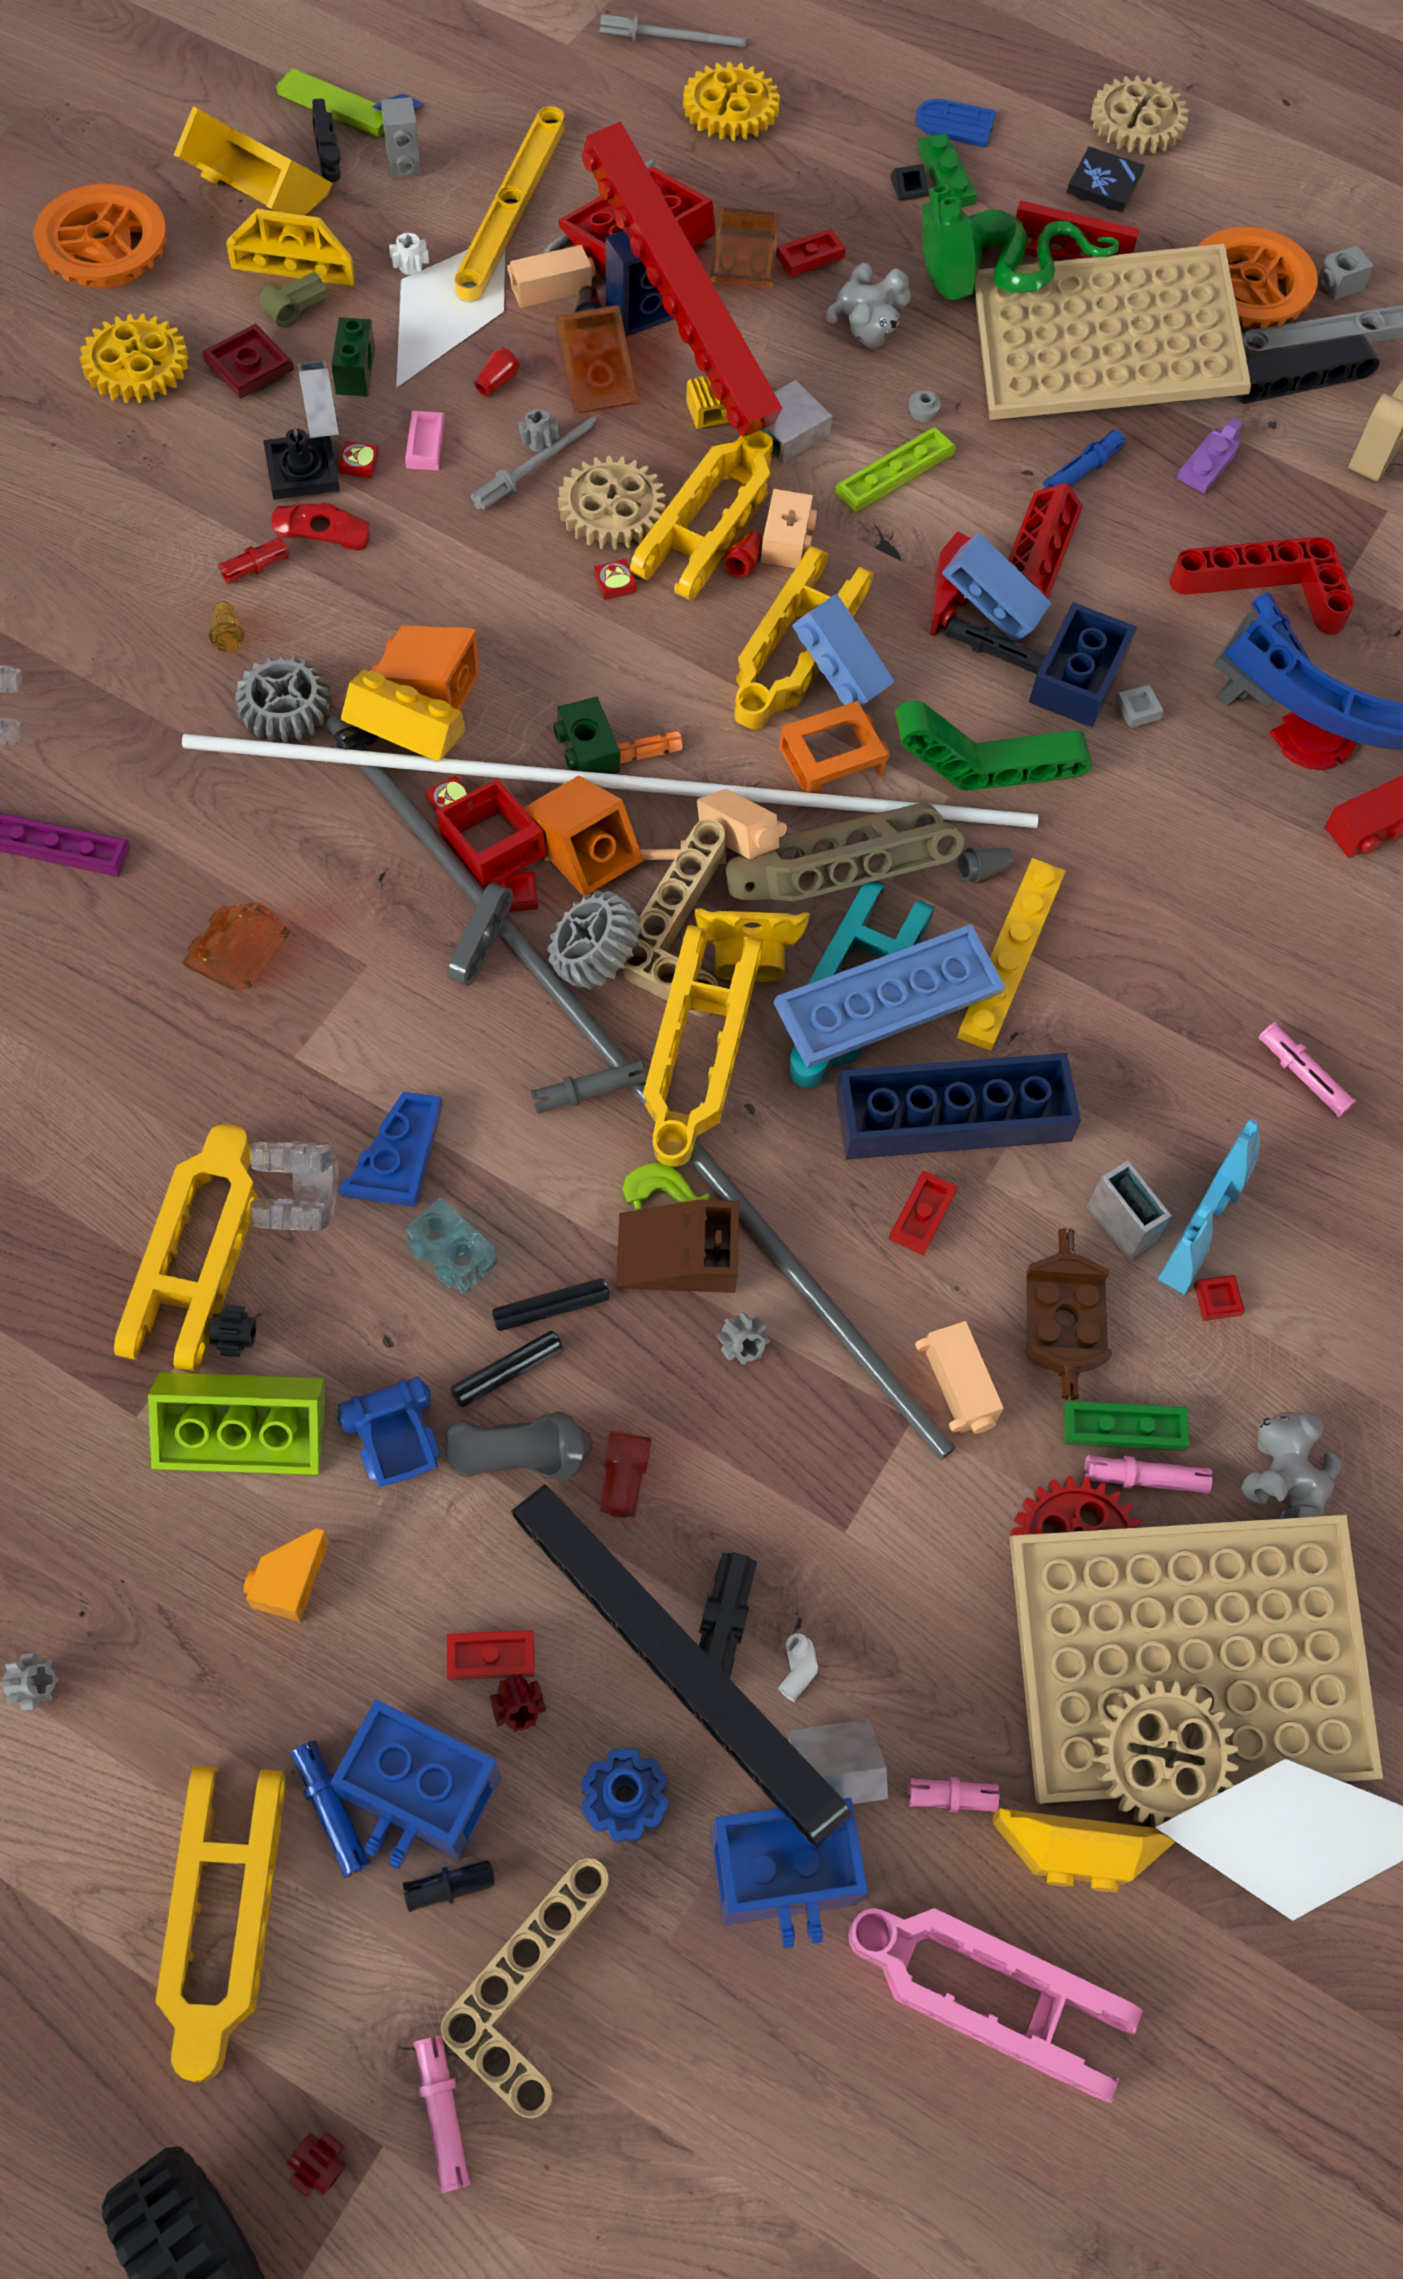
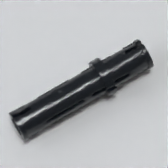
M953 616L946 631V637L973 647L972 651L976 653L983 651L1036 675L1038 674L1046 654L1043 655L1019 643L989 632L990 628L983 625L980 628Z

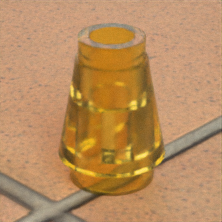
M219 601L213 605L209 631L211 643L222 652L237 650L244 639V631L233 610V606L226 601Z

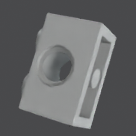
M412 97L381 100L386 153L391 178L421 175L417 123Z

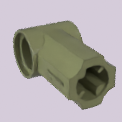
M314 271L283 288L274 283L266 286L259 295V305L280 327L286 328L297 321L300 311L326 299L327 291L320 276Z

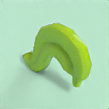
M657 1162L639 1166L625 1176L622 1190L628 1205L634 1204L635 1210L643 1209L641 1202L648 1201L651 1195L658 1191L668 1192L677 1203L699 1199L710 1200L708 1193L700 1197L695 1195L683 1176L672 1166Z

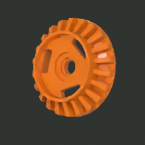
M92 184L69 190L47 204L36 220L34 241L43 264H47L53 274H61L63 280L68 282L76 281L79 285L92 288H113L134 281L146 270H150L154 266V259L161 258L163 247L167 245V228L162 211L144 193L123 185ZM133 232L142 237L135 249H132L131 233ZM98 234H109L108 237L103 239L94 238Z
M1232 227L1209 235L1198 245L1205 246L1225 243L1241 329L1253 330L1268 328L1273 325L1278 327L1284 325L1286 320L1294 321L1301 312L1305 313L1313 300L1318 284L1316 267L1302 247L1282 234L1258 227ZM1245 276H1254L1260 281H1251ZM1278 283L1283 288L1286 296H1283L1278 290Z

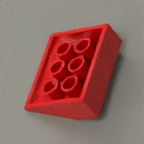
M654 166L648 168L692 248L701 245L704 241L716 235L713 200ZM600 196L559 219L558 224L575 246L582 245L587 257H592L597 273L606 280V237L624 231V229H620L617 225L614 211L608 200L605 201Z

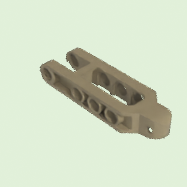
M918 803L779 838L778 849L750 860L744 856L732 858L726 866L729 895L741 900L773 899L795 902L948 863L955 860L961 854L964 848L963 835L952 824L944 822L942 815L932 805ZM921 816H931L928 825L916 828V823ZM861 831L864 833L862 842L848 844L850 837L854 833ZM951 835L952 842L950 846L944 850H937L939 840L942 837ZM823 840L830 841V847L827 851L814 853L815 847L819 842ZM796 849L794 859L780 858L785 850ZM884 854L883 861L879 866L875 868L868 867V862L873 855ZM849 862V869L844 875L838 877L833 875L834 869L839 863L845 864ZM804 872H815L814 878L809 884H798L799 878Z

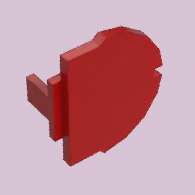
M1293 712L1284 715L1282 720L1285 723L1272 729L1269 733L1282 748L1281 753L1293 763L1307 769L1327 770L1335 768L1338 764L1336 760L1343 764L1351 756L1356 744L1352 740L1323 730Z

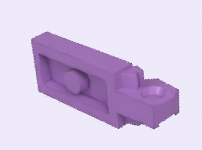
M1232 417L1222 431L1215 428L1213 432H1210L1179 470L1177 479L1205 494L1236 456L1241 443L1237 438L1244 423Z

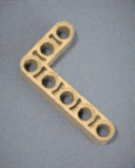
M1403 379L1392 396L1383 393L1348 467V469L1375 482L1380 480L1403 444Z
M704 819L698 822L692 829L641 913L638 925L642 930L636 936L640 943L632 948L631 952L634 956L625 961V969L621 968L622 974L630 983L666 1001L669 997L672 982L666 983L660 979L665 974H675L679 959L667 951L726 853L725 830L717 820ZM708 838H712L717 841L713 845H704L701 843L703 840ZM688 868H697L698 870H700L695 875H687L683 873L684 870ZM671 897H677L682 900L677 905L665 903ZM653 927H660L664 930L661 934L655 936L646 933ZM635 957H641L646 960L640 966L628 964ZM700 969L697 982L718 986L715 977ZM695 1010L689 1011L693 1015L700 1017L711 1015Z
M581 1859L568 1870L448 2010L442 2020L441 2034L445 2043L517 2114L526 2119H536L548 2112L553 2100L552 2087L547 2079L495 2029V2026L605 1897L608 1891V1873L604 1865L596 1859ZM586 1870L596 1872L601 1878L599 1889L591 1894L580 1892L575 1885L577 1876ZM554 1906H563L571 1914L568 1926L558 1931L550 1929L545 1924L547 1911ZM524 1942H532L540 1950L539 1959L533 1966L527 1968L517 1965L514 1961V1951L517 1946ZM491 1979H502L508 1986V1994L505 2000L497 2005L486 2003L482 1995L483 1987ZM463 2015L472 2017L476 2024L473 2038L465 2043L455 2042L450 2032L454 2020ZM501 2048L508 2052L510 2066L503 2075L498 2077L490 2076L485 2070V2057L492 2049ZM530 2081L540 2083L545 2091L544 2102L538 2109L532 2111L522 2108L518 2100L519 2090L525 2083Z

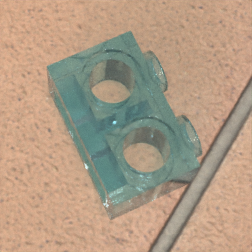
M441 1196L405 1227L409 1242L407 1244L408 1250L420 1262L427 1260L435 1268L434 1273L436 1277L449 1289L454 1286L462 1294L466 1293L497 1264L496 1248ZM432 1231H442L445 1233L443 1237L437 1240L426 1238L427 1234ZM461 1256H467L472 1259L466 1266L453 1264L454 1260Z

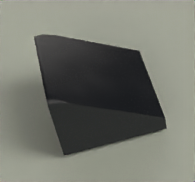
M924 164L895 168L891 173V181L899 201L929 196Z

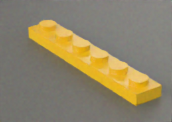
M1034 858L1031 859L990 956L1006 988L997 996L969 1006L959 1029L958 1039L992 1051L1066 870Z

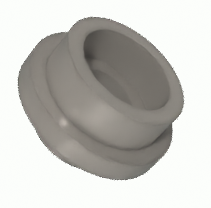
M917 391L913 393L908 403L912 417L922 422L932 420L940 411L941 406L939 397L930 391Z

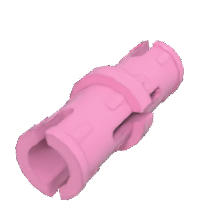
M910 1777L908 1782V1796H910L908 1798V1806L947 1808L948 1813L955 1814L958 1813L959 1809L996 1813L999 1807V1794H996L999 1791V1786L997 1783L960 1782L958 1777H949L948 1781Z

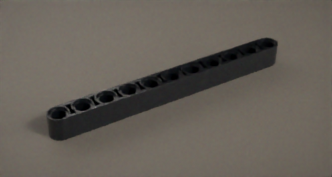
M543 1484L511 1510L513 1517L524 1532L813 1846L818 1847L852 1816L849 1807L839 1794L546 1484Z

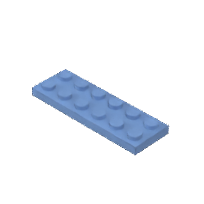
M972 924L778 995L773 1003L806 1068L997 996L1006 987Z

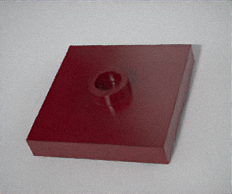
M256 323L202 351L204 361L240 399L294 370L293 361Z

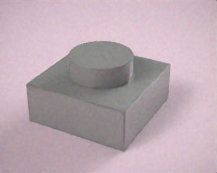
M1150 684L1120 692L1115 701L1129 728L1161 720L1164 712Z

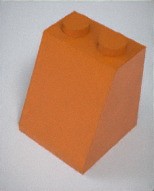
M401 625L395 637H390L387 641L384 656L379 663L373 665L371 671L378 672L385 679L399 685L411 686L418 693L431 699L443 700L449 703L452 708L460 710L479 676L476 630L465 627Z
M581 776L573 778L523 807L543 830L549 860L583 896L586 893L590 894L644 861L623 800Z

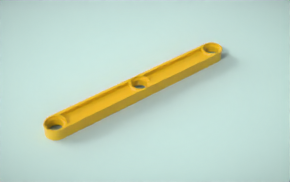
M548 106L540 109L455 275V292L460 299L475 301L483 295L564 132V113L560 108ZM554 120L557 123L550 124L545 123V121ZM509 199H514V200H517L518 202H517V203H513V204H509V203H505L504 201H505V200H509ZM467 282L477 284L476 286L471 288H466L462 286V284Z

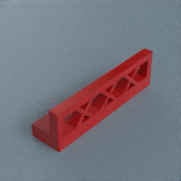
M1022 200L1019 202L1016 218L1021 221L1027 237L1033 240L1027 243L1025 255L1038 257L1037 239L1044 226L1048 223L1068 221L1082 230L1091 245L1099 248H1108L1113 246V244L1098 242L1097 239L1113 237L1119 241L1118 252L1112 255L1133 253L1140 230ZM1059 234L1050 238L1049 245L1054 243L1063 248L1060 250L1050 248L1054 262L1094 257L1080 256L1078 252L1083 250L1068 235Z
M1068 483L1034 492L1008 561L1016 566L1018 571L1021 572L1023 570L1022 574L1047 599L1050 596L1083 508L1082 503ZM1049 501L1045 506L1041 508L1043 502ZM1042 522V524L1031 533L1032 529H1034L1039 523ZM1033 545L1032 549L1028 551L1024 556H1022V554Z

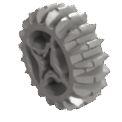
M281 654L279 660L272 661L267 657L264 665L254 662L253 671H244L243 680L237 681L235 703L236 707H238V716L244 722L248 732L254 731L258 739L267 736L270 742H275L280 738L284 743H287L289 738L295 737L301 743L303 734L306 733L313 736L315 732L314 727L323 728L324 718L329 717L332 702L329 682L326 680V677H323L319 667L313 668L309 660L300 663L296 655L290 660H286ZM304 691L310 694L308 700L302 698ZM260 699L265 700L266 705L263 708L257 705Z
M597 890L592 896L586 893L581 902L574 901L573 908L569 912L564 911L565 916L562 921L555 923L558 927L556 932L549 936L553 943L547 949L551 954L548 961L553 965V970L557 972L559 977L572 986H577L578 988L586 987L590 990L596 984L603 986L608 977L615 979L618 969H625V961L634 956L631 952L632 948L640 943L636 936L642 930L638 925L640 917L628 901L610 891L603 893Z

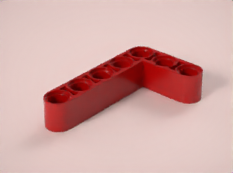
M1324 537L1186 549L1179 553L1169 579L1171 588L1183 595L1301 584L1315 626L1319 631L1327 635L1339 634L1343 630L1355 605L1336 547L1333 542Z

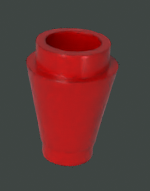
M506 348L493 351L474 381L477 391L483 396L488 397L495 390L517 376V370L520 367L518 359Z
M756 531L747 532L746 535L725 552L724 567L730 575L743 578L754 571L763 543V537L760 533Z

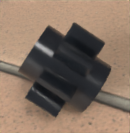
M225 1305L224 1312L221 1311V1314L212 1315L209 1326V1343L218 1345L217 1349L220 1350V1355L240 1357L241 1350H244L245 1347H253L256 1337V1318L248 1317V1312H245V1306Z

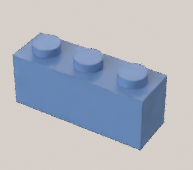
M980 533L976 534L959 548L942 572L960 592L1013 642H1017L1032 632L1052 604L1037 587L1018 571L1016 566L1011 564Z
M837 593L791 625L797 633L799 640L805 645L817 663L819 670L826 676L836 691L839 700L844 705L858 701L862 706L895 682Z

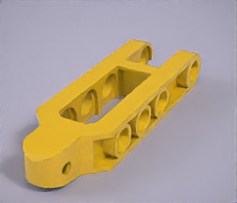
M759 430L746 437L740 436L735 442L711 447L636 549L630 564L632 574L645 580L650 579L669 552L674 549L689 556V564L682 573L679 583H675L674 593L690 601L698 595L723 560L725 552L735 543L768 497V484L766 481L770 477L769 467L771 465L773 440L769 434ZM732 479L745 485V487L741 486L739 488L738 497L730 508L724 509L722 519L713 531L709 530L705 537L687 529L722 480Z
M814 546L809 547L738 657L740 672L736 676L739 690L735 700L734 718L737 723L754 730L763 729L774 712L798 707L820 671L817 663L809 651L806 650L805 653H800L798 664L791 676L776 680L769 691L764 685L756 683V678L795 617L801 619L831 597L814 590L828 560V553ZM859 566L851 580H846L838 593V596L852 617H854L864 601L874 575L872 571Z
M688 925L643 1092V1096L646 1099L645 1107L656 1123L653 1132L654 1154L656 1159L664 1165L677 1167L686 1164L692 1156L696 1137L720 1123L761 960L763 940L744 936L741 961L736 962L730 989L697 982L705 953L708 929ZM695 1010L723 1016L726 1019L723 1032L719 1031L717 1055L714 1067L709 1069V1084L705 1103L701 1102L700 1106L692 1110L690 1115L670 1111L666 1105V1100L689 1011Z
M219 1124L213 1127L207 1136L202 1152L176 1165L116 1333L114 1342V1353L116 1356L137 1361V1355L142 1347L147 1332L151 1333L162 1303L188 1309L174 1352V1368L196 1374L202 1367L210 1344L209 1326L212 1315L220 1314L259 1199L253 1189V1181L247 1173L252 1150L246 1132L241 1127L230 1124ZM214 1175L227 1178L231 1188L198 1282L167 1276L172 1259H177L179 1252L176 1247L184 1225L190 1222L191 1216L189 1211L197 1189H201L203 1185L212 1181Z
M194 1765L191 1771L155 2000L156 2004L175 2028L171 2064L175 2072L188 2081L206 2082L219 2073L226 2058L230 2033L256 2011L285 1799V1770L261 1769L259 1773L248 1845L211 1842L216 1813L212 1808L215 1772H219V1767ZM208 1862L246 1864L227 1997L218 2005L188 2004V2001L184 1999L188 1965L189 1962H194L195 1952L191 1951L195 1917L196 1914H201L202 1904L198 1902L203 1866L208 1867Z

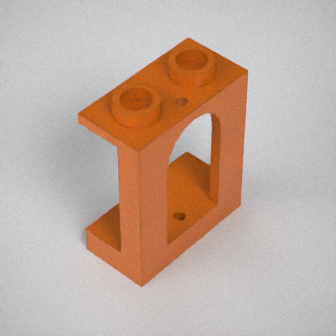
M858 701L781 726L779 749L802 792L821 794L823 783L870 767L875 768L879 777L885 773L886 763L890 756L888 746L883 739H879L874 730L871 715L863 711ZM850 723L862 747L816 763L803 738Z

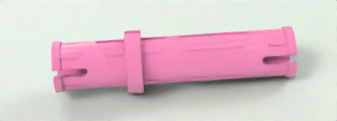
M1273 1022L1260 1034L1258 1039L1281 1060L1280 1065L1284 1069L1289 1068L1312 1092L1336 1113L1338 1118L1343 1116L1356 1103V1100L1306 1053L1307 1048L1302 1043L1296 1044L1276 1022ZM1310 1073H1312L1332 1094H1330Z
M1087 1455L1084 1472L1088 1473H1085L1084 1478L1089 1477L1090 1482L1120 1484L1121 1488L1132 1489V1486H1143L1209 1494L1212 1488L1213 1477H1207V1475H1212V1470L1206 1467H1188L1135 1461L1133 1456H1124V1459H1114Z
M442 2035L413 2042L422 2087L418 2088L420 2098H425L441 2186L440 2193L469 2186L471 2181L468 2177L452 2089L457 2088L455 2078L450 2079Z

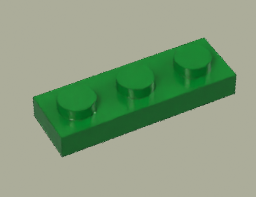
M947 133L919 138L917 149L935 186L947 184L951 189V197H958L961 200L962 207L976 205L977 193Z
M1065 1401L1063 1405L1064 1445L1186 1451L1190 1446L1187 1407Z

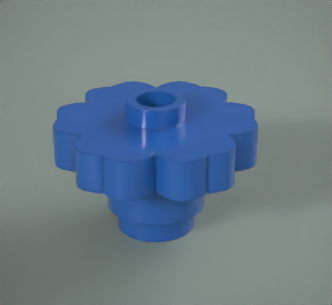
M634 1748L624 1750L612 1749L607 1755L606 1763L601 1761L592 1762L589 1765L587 1774L581 1781V1790L587 1796L582 1803V1814L589 1820V1825L594 1832H603L608 1829L609 1836L613 1842H637L642 1837L643 1828L657 1829L661 1824L662 1816L668 1810V1799L662 1794L667 1787V1776L661 1771L655 1759L650 1758L641 1761L639 1752ZM622 1789H628L632 1792L633 1799L629 1802H620L616 1799V1794Z

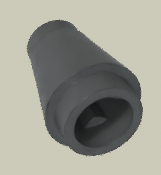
M1007 847L967 848L957 858V869L961 879L972 883H978L1013 866V855Z

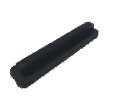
M599 1278L496 1307L492 1310V1316L497 1330L503 1331L605 1302L609 1299V1289L605 1279Z
M554 1331L541 1335L452 1385L451 1393L460 1407H464L560 1353L563 1349L560 1338Z

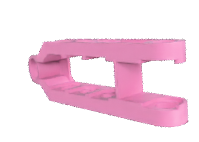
M876 1908L866 1909L854 1918L848 1932L849 1944L853 1952L883 1969L895 2001L1090 2096L1112 2103L1120 2080L1119 2078L1104 2075L1084 2065V2059L1050 2042L1064 2004L1130 2034L1136 2033L1143 2012L1140 2007L935 1908L905 1920ZM928 1938L1041 1992L1026 2035L1017 2033L997 2023L998 2017L994 2015H982L954 2001L955 1997L948 1993L944 1995L938 1994L911 1980L913 1976L908 1974L907 1967L916 1943Z

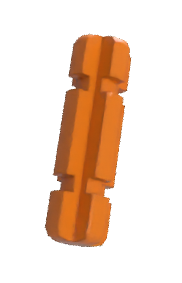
M674 730L665 732L663 737L660 734L633 739L631 744L628 741L617 743L620 749V764L631 762L633 757L636 760L663 755L665 750L668 753L682 750L683 742L680 732Z

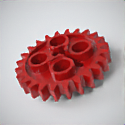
M1068 1476L1064 1481L1063 1488L1053 1479L1048 1485V1492L1039 1486L1033 1493L1035 1500L1025 1499L1022 1507L1027 1513L1018 1512L1014 1518V1521L1022 1527L1013 1528L1010 1537L1044 1534L1042 1530V1525L1044 1524L1053 1525L1060 1533L1137 1528L1142 1523V1519H1129L1127 1514L1131 1511L1133 1504L1129 1503L1120 1507L1117 1502L1121 1492L1116 1491L1108 1497L1105 1495V1482H1102L1094 1490L1091 1489L1089 1477H1085L1080 1486L1076 1487L1072 1476ZM1080 1511L1093 1513L1097 1518L1098 1525L1090 1526L1084 1523L1081 1519Z

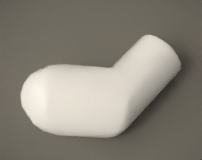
M801 1633L792 1634L786 1641L785 1647L791 1672L778 1687L779 1691L793 1702H795L818 1672L814 1645L809 1638H806Z

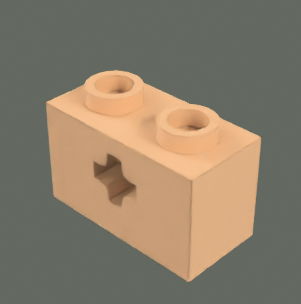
M773 489L763 536L761 563L790 568L798 566L803 555L811 547L812 536L807 535L808 530L814 531L817 510L811 509L813 495Z

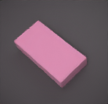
M412 411L405 458L406 469L439 471L445 426L444 413Z

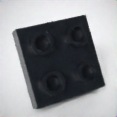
M291 429L284 438L263 440L273 500L340 491L330 436L310 438V434H306L302 429H297L298 436H294V430Z

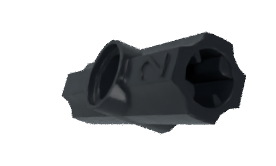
M735 1552L722 1553L714 1580L712 1596L707 1598L699 1633L702 1634L699 1647L729 1679L735 1659L737 1643L741 1644L750 1607L747 1606L757 1565V1561Z

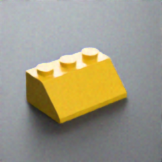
M364 669L349 682L341 716L342 721L434 761L440 762L465 732L461 711L452 708L449 703L443 700L424 696L411 686L399 685L385 679L378 672Z

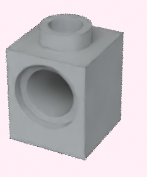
M1357 245L1326 255L1318 276V282L1334 301L1364 291L1374 265Z

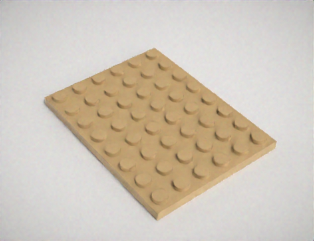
M1225 243L1111 255L1109 257L1055 261L1056 272L1052 281L1036 292L1009 293L996 287L993 276L995 268L979 269L974 282V293L989 420L1250 393L1251 382ZM1039 263L1020 265L1015 273L1032 274L1040 271Z
M1347 1515L1031 1534L1009 1537L1036 1803L1111 1799L1105 1794L1113 1785L1112 1782L1097 1779V1776L1106 1770L1105 1763H1097L1092 1759V1757L1104 1753V1747L1095 1744L1093 1738L1105 1737L1107 1733L1097 1722L1098 1720L1112 1721L1113 1716L1109 1713L1106 1706L1114 1704L1122 1708L1123 1704L1119 1696L1121 1692H1128L1136 1698V1684H1144L1150 1693L1152 1681L1161 1680L1165 1693L1170 1681L1180 1683L1181 1695L1188 1687L1197 1688L1196 1702L1203 1697H1210L1213 1700L1208 1712L1223 1711L1225 1713V1716L1218 1725L1220 1728H1233L1234 1732L1225 1738L1226 1745L1236 1746L1239 1750L1227 1755V1761L1239 1767L1237 1771H1226L1225 1778L1234 1785L1284 1759L1342 1782L1383 1779ZM1144 1715L1138 1723V1731L1146 1740L1150 1739L1155 1732L1154 1721L1148 1715ZM1187 1724L1182 1731L1183 1743L1188 1748H1192L1198 1740L1197 1730L1192 1724ZM1129 1743L1127 1746L1130 1752L1195 1765L1203 1764V1759L1200 1756L1168 1751L1166 1748H1152L1135 1743ZM1143 1760L1137 1761L1132 1769L1133 1779L1138 1785L1144 1784L1149 1777V1768ZM1185 1768L1180 1770L1176 1776V1786L1181 1793L1188 1792L1192 1786L1191 1774ZM1220 1787L1218 1791L1227 1790L1229 1788Z

